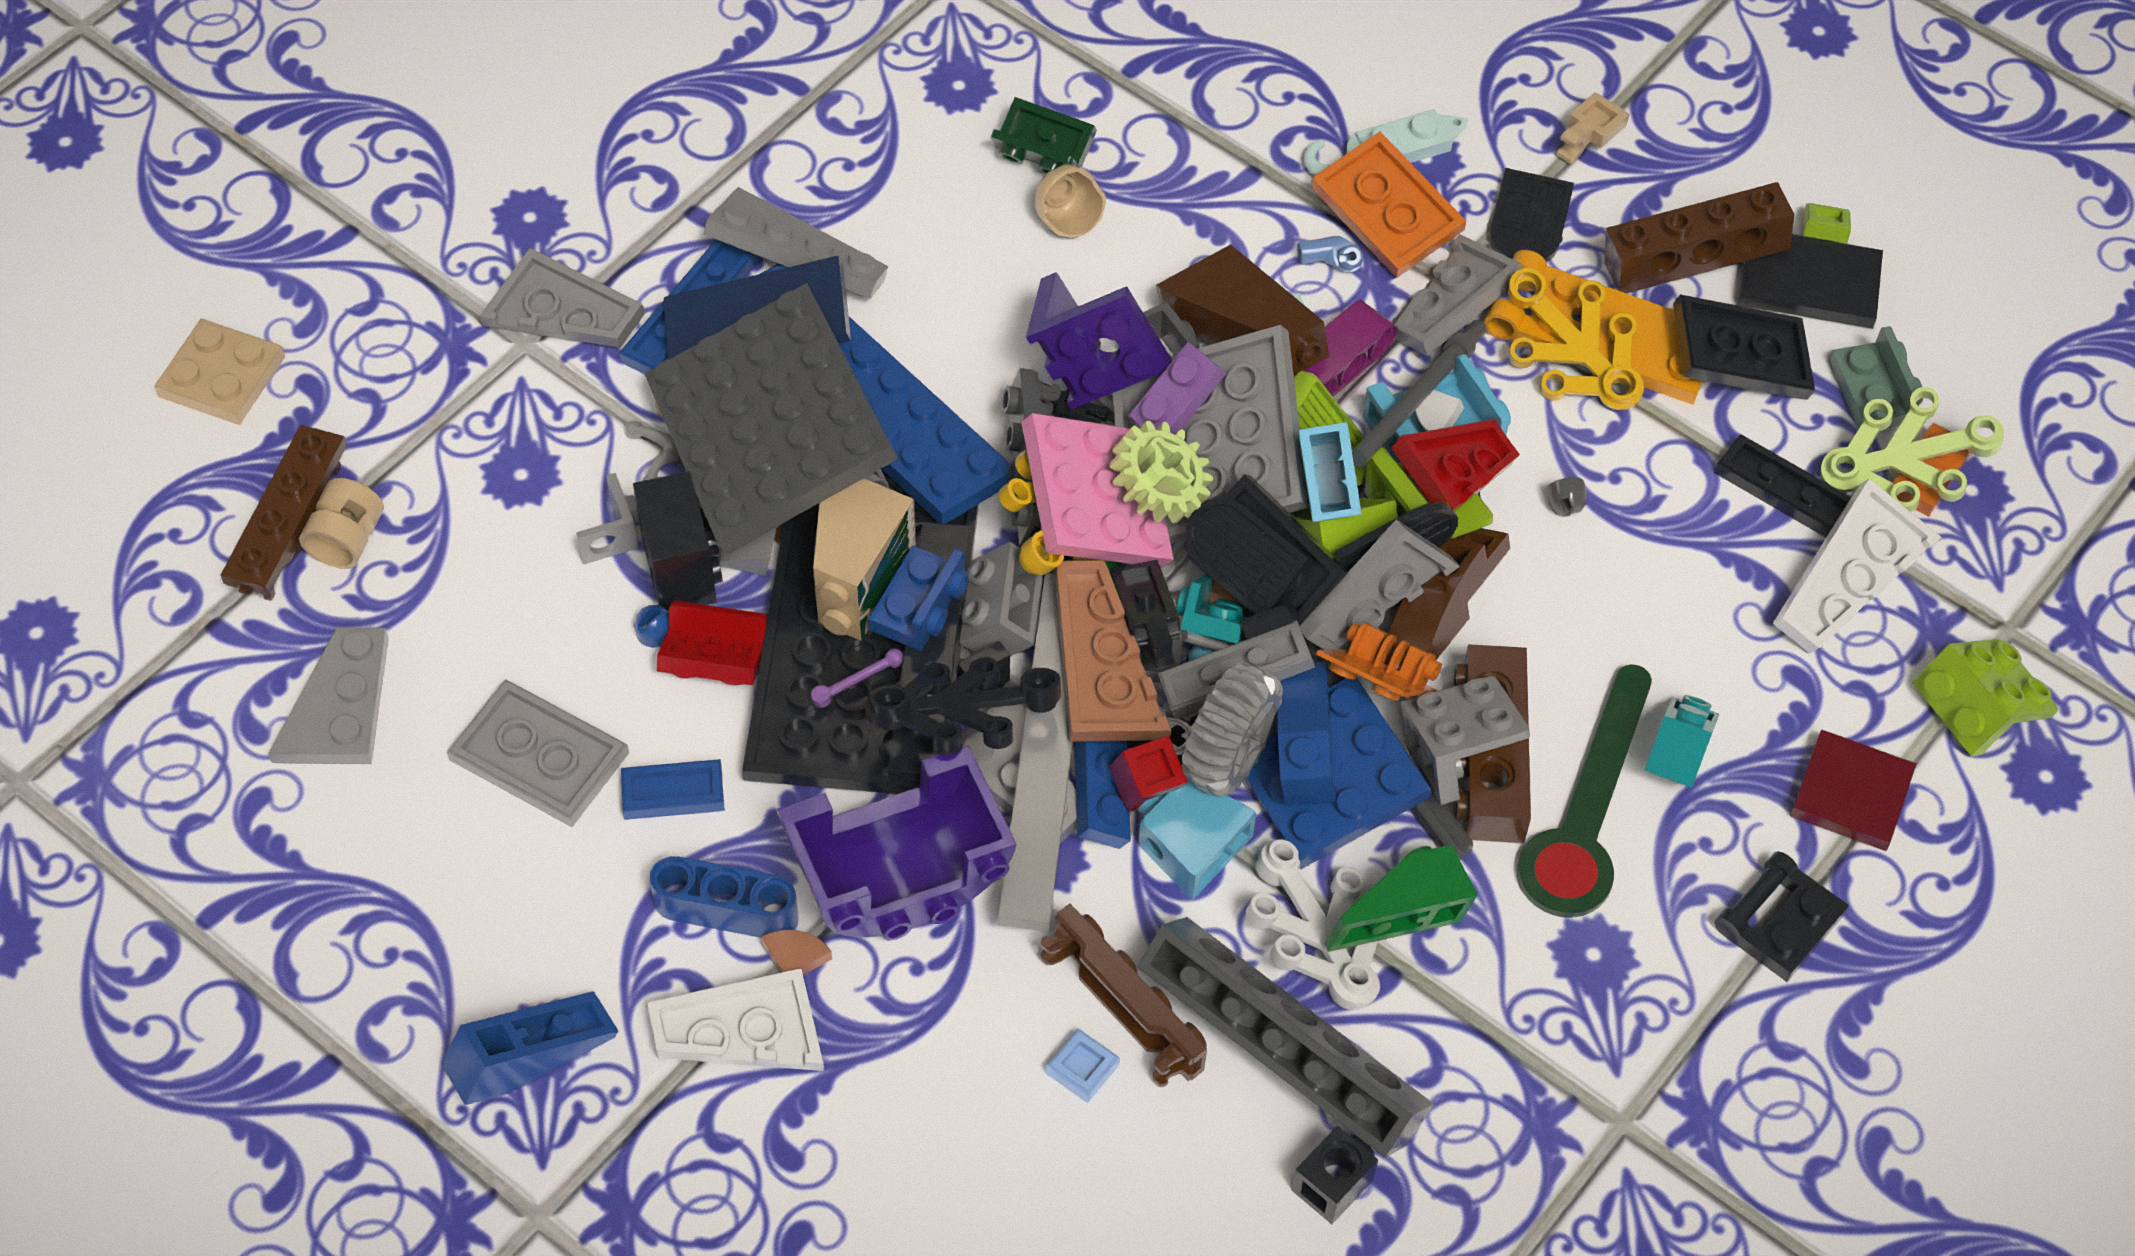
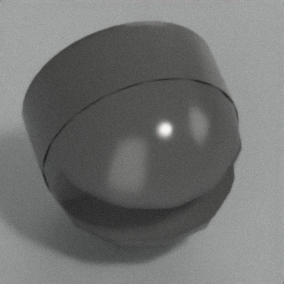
M1578 477L1563 478L1552 482L1547 487L1549 501L1555 512L1563 516H1570V508H1573L1576 513L1582 512L1587 502V492L1583 479Z

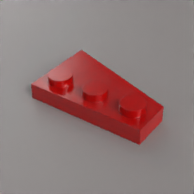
M1495 419L1402 435L1392 446V450L1403 464L1404 470L1414 479L1429 502L1447 503L1455 512L1508 469L1520 455Z

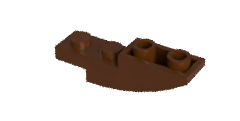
M1480 528L1456 538H1450L1440 547L1460 567L1448 576H1445L1440 571L1422 584L1421 587L1424 593L1409 603L1405 597L1403 598L1388 636L1392 634L1397 637L1396 648L1401 641L1405 640L1410 645L1436 655V660L1470 619L1468 601L1511 549L1508 533Z

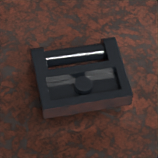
M1775 851L1764 863L1765 871L1732 909L1725 908L1715 919L1714 924L1724 937L1788 982L1843 918L1849 905L1799 870L1796 862L1784 852ZM1782 885L1792 892L1791 895L1757 932L1748 925L1749 919L1776 888Z

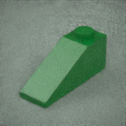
M1448 845L1431 849L1430 846H1422L1409 852L1339 918L1325 942L1328 952L1460 923L1478 894L1453 846Z

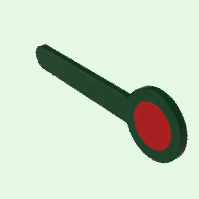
M1635 664L1626 665L1617 673L1562 828L1547 830L1534 836L1525 845L1520 854L1517 865V878L1520 888L1534 906L1548 914L1565 918L1587 915L1598 909L1611 892L1614 882L1613 863L1605 848L1597 841L1652 684L1650 673L1642 666Z

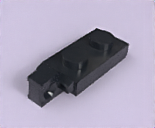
M1158 560L1111 568L1110 575L1124 608V619L1130 635L1135 636L1139 647L1148 645L1155 668L1175 664L1172 646L1173 640L1181 639L1179 615Z

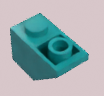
M1684 695L1682 700L1673 697L1662 720L1644 770L1692 788L1719 713L1711 711L1712 705L1698 697Z

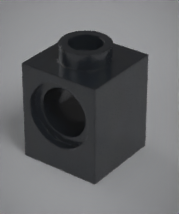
M1336 1126L1295 1169L1291 1191L1332 1225L1373 1182L1378 1159L1375 1157L1373 1149L1355 1134L1348 1135L1339 1126ZM1331 1165H1340L1346 1168L1351 1175L1345 1178H1337L1330 1175L1325 1168Z

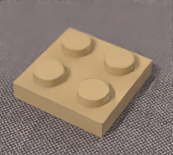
M200 318L154 387L159 398L241 425L284 360V350L279 344Z

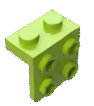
M1999 639L1948 644L1912 682L1971 757L1982 755L2013 723L2049 719L2058 712L2057 705L2051 699L2052 693L2042 681L2034 678L2021 663V655L2015 647Z

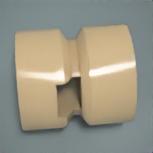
M334 478L329 480L316 504L317 511L313 512L299 537L301 547L317 561L339 569H350L356 566L368 542L367 536L372 534L384 510V504L380 497L367 486L346 478Z

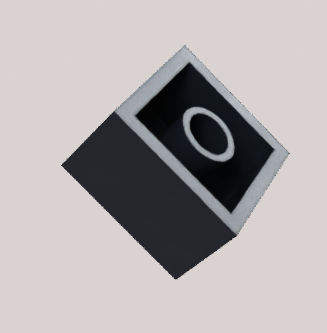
M690 471L633 483L641 538L658 605L669 612L673 601L702 605L717 603L715 584L723 582L718 559L720 555L718 543L696 495Z

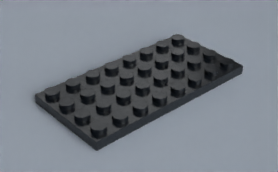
M881 469L889 489L912 498ZM914 500L916 547L919 548L922 522H938ZM818 503L783 523L767 629L764 637L742 769L743 780L900 794L920 787V782L888 780L893 730H884L872 725L866 718L865 706L870 700V694L876 688L885 685L900 686L902 665L896 668L889 666L832 696L830 704L825 707H817L812 702L811 692L816 686L830 687L885 658L886 653L890 649H899L903 655L905 650V644L871 630H868L862 641L849 635L834 634L818 622L813 570L819 514ZM979 504L946 523L970 526V540L966 563L967 572L973 559ZM967 587L962 595L951 683L958 678V663L960 662L962 646L960 643L962 611L965 606ZM947 718L946 722H952V719Z

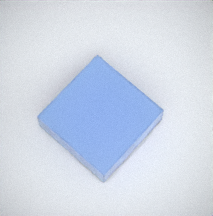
M1078 1028L1047 1064L1046 1074L1086 1103H1089L1118 1068L1120 1057Z

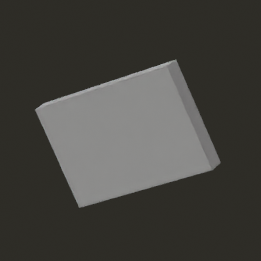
M505 679L450 747L447 754L449 761L564 824L573 827L628 756L629 749L628 744Z

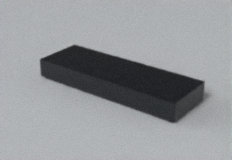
M1742 434L1738 436L1719 460L1714 471L1716 475L1825 538L1851 499L1849 495Z

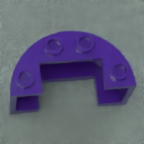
M969 745L964 746L959 752L952 755L940 754L922 760L920 787L835 816H833V808L826 793L777 809L778 817L826 925L833 931L850 937L883 936L885 940L892 941L904 937L911 929L927 923L942 924L952 920L959 914L961 906L974 899L994 881L1001 879L1009 872L1010 867L1008 864L1014 855L1017 845Z

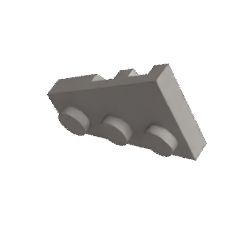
M1396 519L1299 626L1300 630L1307 640L1324 650L1347 649L1352 644V642L1347 640V633L1353 623L1362 625L1364 622H1367L1377 627L1383 623L1385 611L1404 597L1409 603L1424 593L1421 587L1422 584L1440 571L1445 576H1448L1460 566L1449 554Z

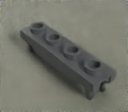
M1020 368L1012 386L1007 385L1002 396V412L1008 414L1009 422L1005 433V448L1011 451L1012 457L1008 482L1014 478L1022 479L1025 482H1033L1021 476L1015 466L1016 457L1026 450L1021 422L1032 413L1051 416L1053 403L1050 401L1058 400L1061 395L1060 386L1057 384L1047 386L1039 382L1038 372L1031 369ZM1037 502L1029 503L1017 512H1011L1012 525L1018 526L1019 546H1022L1026 540L1041 529Z

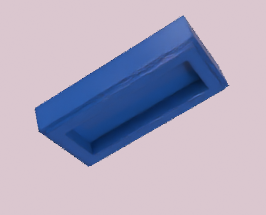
M721 759L621 768L624 820L725 811Z

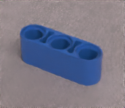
M669 856L659 860L650 871V885L656 911L668 920L759 938L779 930H795L798 925L799 915L796 891L793 884L781 876L679 856ZM672 885L685 886L677 892L665 891V889ZM723 894H730L735 896L733 899L727 902H718L714 900L715 898ZM771 904L785 906L776 912L764 910V908Z

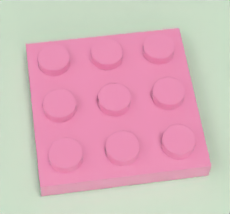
M1035 413L1030 414L1021 422L1046 553L1128 564L1158 560L1160 568L1165 567L1174 560L1166 519L1164 518L1160 523L1155 522L1153 511L1149 509L1142 515L1138 514L1137 507L1139 503L1133 499L1132 501L1125 502L1122 499L1127 492L1125 486L1120 487L1113 484V480L1120 472L1110 468L1109 463L1116 457L1112 450L1130 429Z

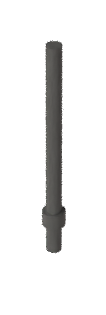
M1473 320L1463 332L1455 333L1445 343L1443 353L1352 450L1355 466L1363 467L1453 370L1457 356L1466 354L1470 358L1476 350V343L1487 332V327L1483 321Z

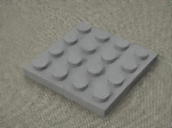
M1282 325L1198 348L1199 351L1227 373L1182 428L1185 431L1184 441L1188 445L1194 442H1198L1200 445L1195 452L1197 457L1208 458L1210 462L1203 469V472L1213 476V481L1206 487L1211 494L1204 502L1214 498H1224L1240 478L1247 474L1251 475L1289 513L1309 508L1298 439L1300 426L1288 330ZM1177 355L1170 356L1172 361ZM1161 374L1112 393L1116 427L1131 429L1134 425L1138 428L1141 427L1128 415ZM1167 515L1165 519L1170 543L1185 540L1186 525L1190 517L1183 516L1177 523H1172Z

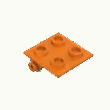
M1364 622L1362 625L1358 623L1352 624L1347 633V640L1352 642L1349 649L1317 650L1316 655L1331 662L1329 665L1331 671L1352 680H1356L1358 675L1374 682L1371 689L1386 698L1399 701L1401 696L1414 699L1417 695L1437 692V689L1426 685L1428 679L1431 681L1436 680L1441 671L1442 663L1436 661V655L1410 645L1405 640L1401 641L1396 648V636L1392 634L1387 636V632L1367 622Z

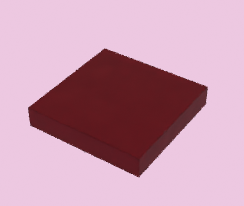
M1821 729L1790 816L1887 851L1917 763Z

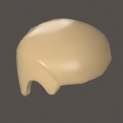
M1064 164L1049 171L1036 186L1035 208L1037 214L1055 234L1077 238L1090 232L1102 219L1106 205V196L1096 183L1094 177L1083 167H1077L1074 164Z

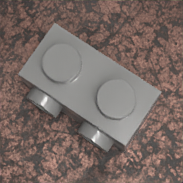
M1012 542L1000 546L970 562L965 606L962 611L960 643L976 653L1000 641L1010 656L1034 646L1036 642L1044 575L1030 574L1022 567L1019 560L1021 548Z

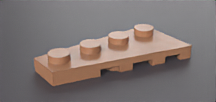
M1105 560L1062 561L1054 569L1069 741L1157 740L1166 736L1170 737V725L1166 715L1162 716L1156 701L1157 692L1152 679L1147 677L1139 657L1141 651L1135 636L1130 635L1124 619L1125 611Z

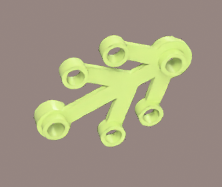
M1920 387L1912 393L1910 397V410L1887 447L1883 450L1866 454L1878 432L1890 426L1893 416V409L1889 402L1883 399H1874L1866 404L1864 408V421L1848 447L1836 448L1824 457L1821 464L1822 479L1843 493L1856 490L1861 483L1870 479L1910 512L1914 511L1918 507L1920 499L1919 488L1914 483L1901 481L1893 484L1874 473L1891 468L1937 491L1942 499L1950 502L1957 501L1965 495L1967 486L1966 476L1956 469H1948L1942 472L1921 460L1967 449L1977 457L1993 456L2002 447L2004 428L1996 418L1984 415L1972 419L1965 429L1913 442L1926 420L1933 417L1939 407L1937 392L1929 387ZM1921 398L1931 400L1933 405L1928 408H1921L1916 402ZM1875 410H1881L1887 416L1884 419L1875 420L1869 414ZM1979 428H1989L1993 431V434L1989 437H1982L1977 434L1976 430ZM1841 463H1849L1854 469L1848 473H1843L1836 467ZM1948 480H1954L1961 487L1951 491L1946 489L1943 484ZM1901 492H1908L1913 495L1914 499L1905 503L1899 501L1896 496Z

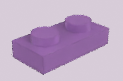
M1187 342L1128 416L1140 426L1146 421H1151L1155 429L1163 422H1167L1170 433L1175 435L1187 424L1227 373L1191 343Z

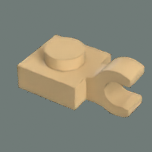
M1597 92L1593 93L1569 113L1566 124L1569 128L1560 138L1565 142V145L1557 151L1556 155L1571 164L1579 158L1589 142L1601 149L1627 126L1630 114Z

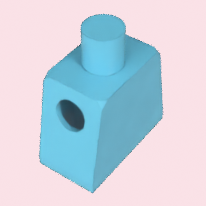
M1347 422L1298 430L1308 494V509L1312 521L1361 515Z
M1187 780L1183 788L1148 799L1137 809L1145 816L1140 823L1139 844L1169 878L1189 898L1194 900L1253 837L1256 811L1227 795L1219 797L1211 792L1208 794L1196 788L1195 784Z

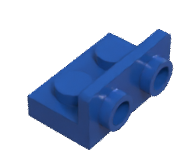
M912 545L868 619L869 630L922 651L930 636L937 637L942 631L948 615L947 607L953 598L960 599L967 587L969 572L965 571V552L954 549L947 560Z

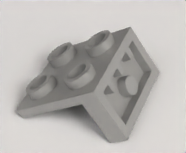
M1494 676L1473 679L1462 685L1438 692H1428L1420 697L1401 702L1407 751L1440 805L1460 800L1458 779L1464 776L1461 758L1530 737L1529 726Z

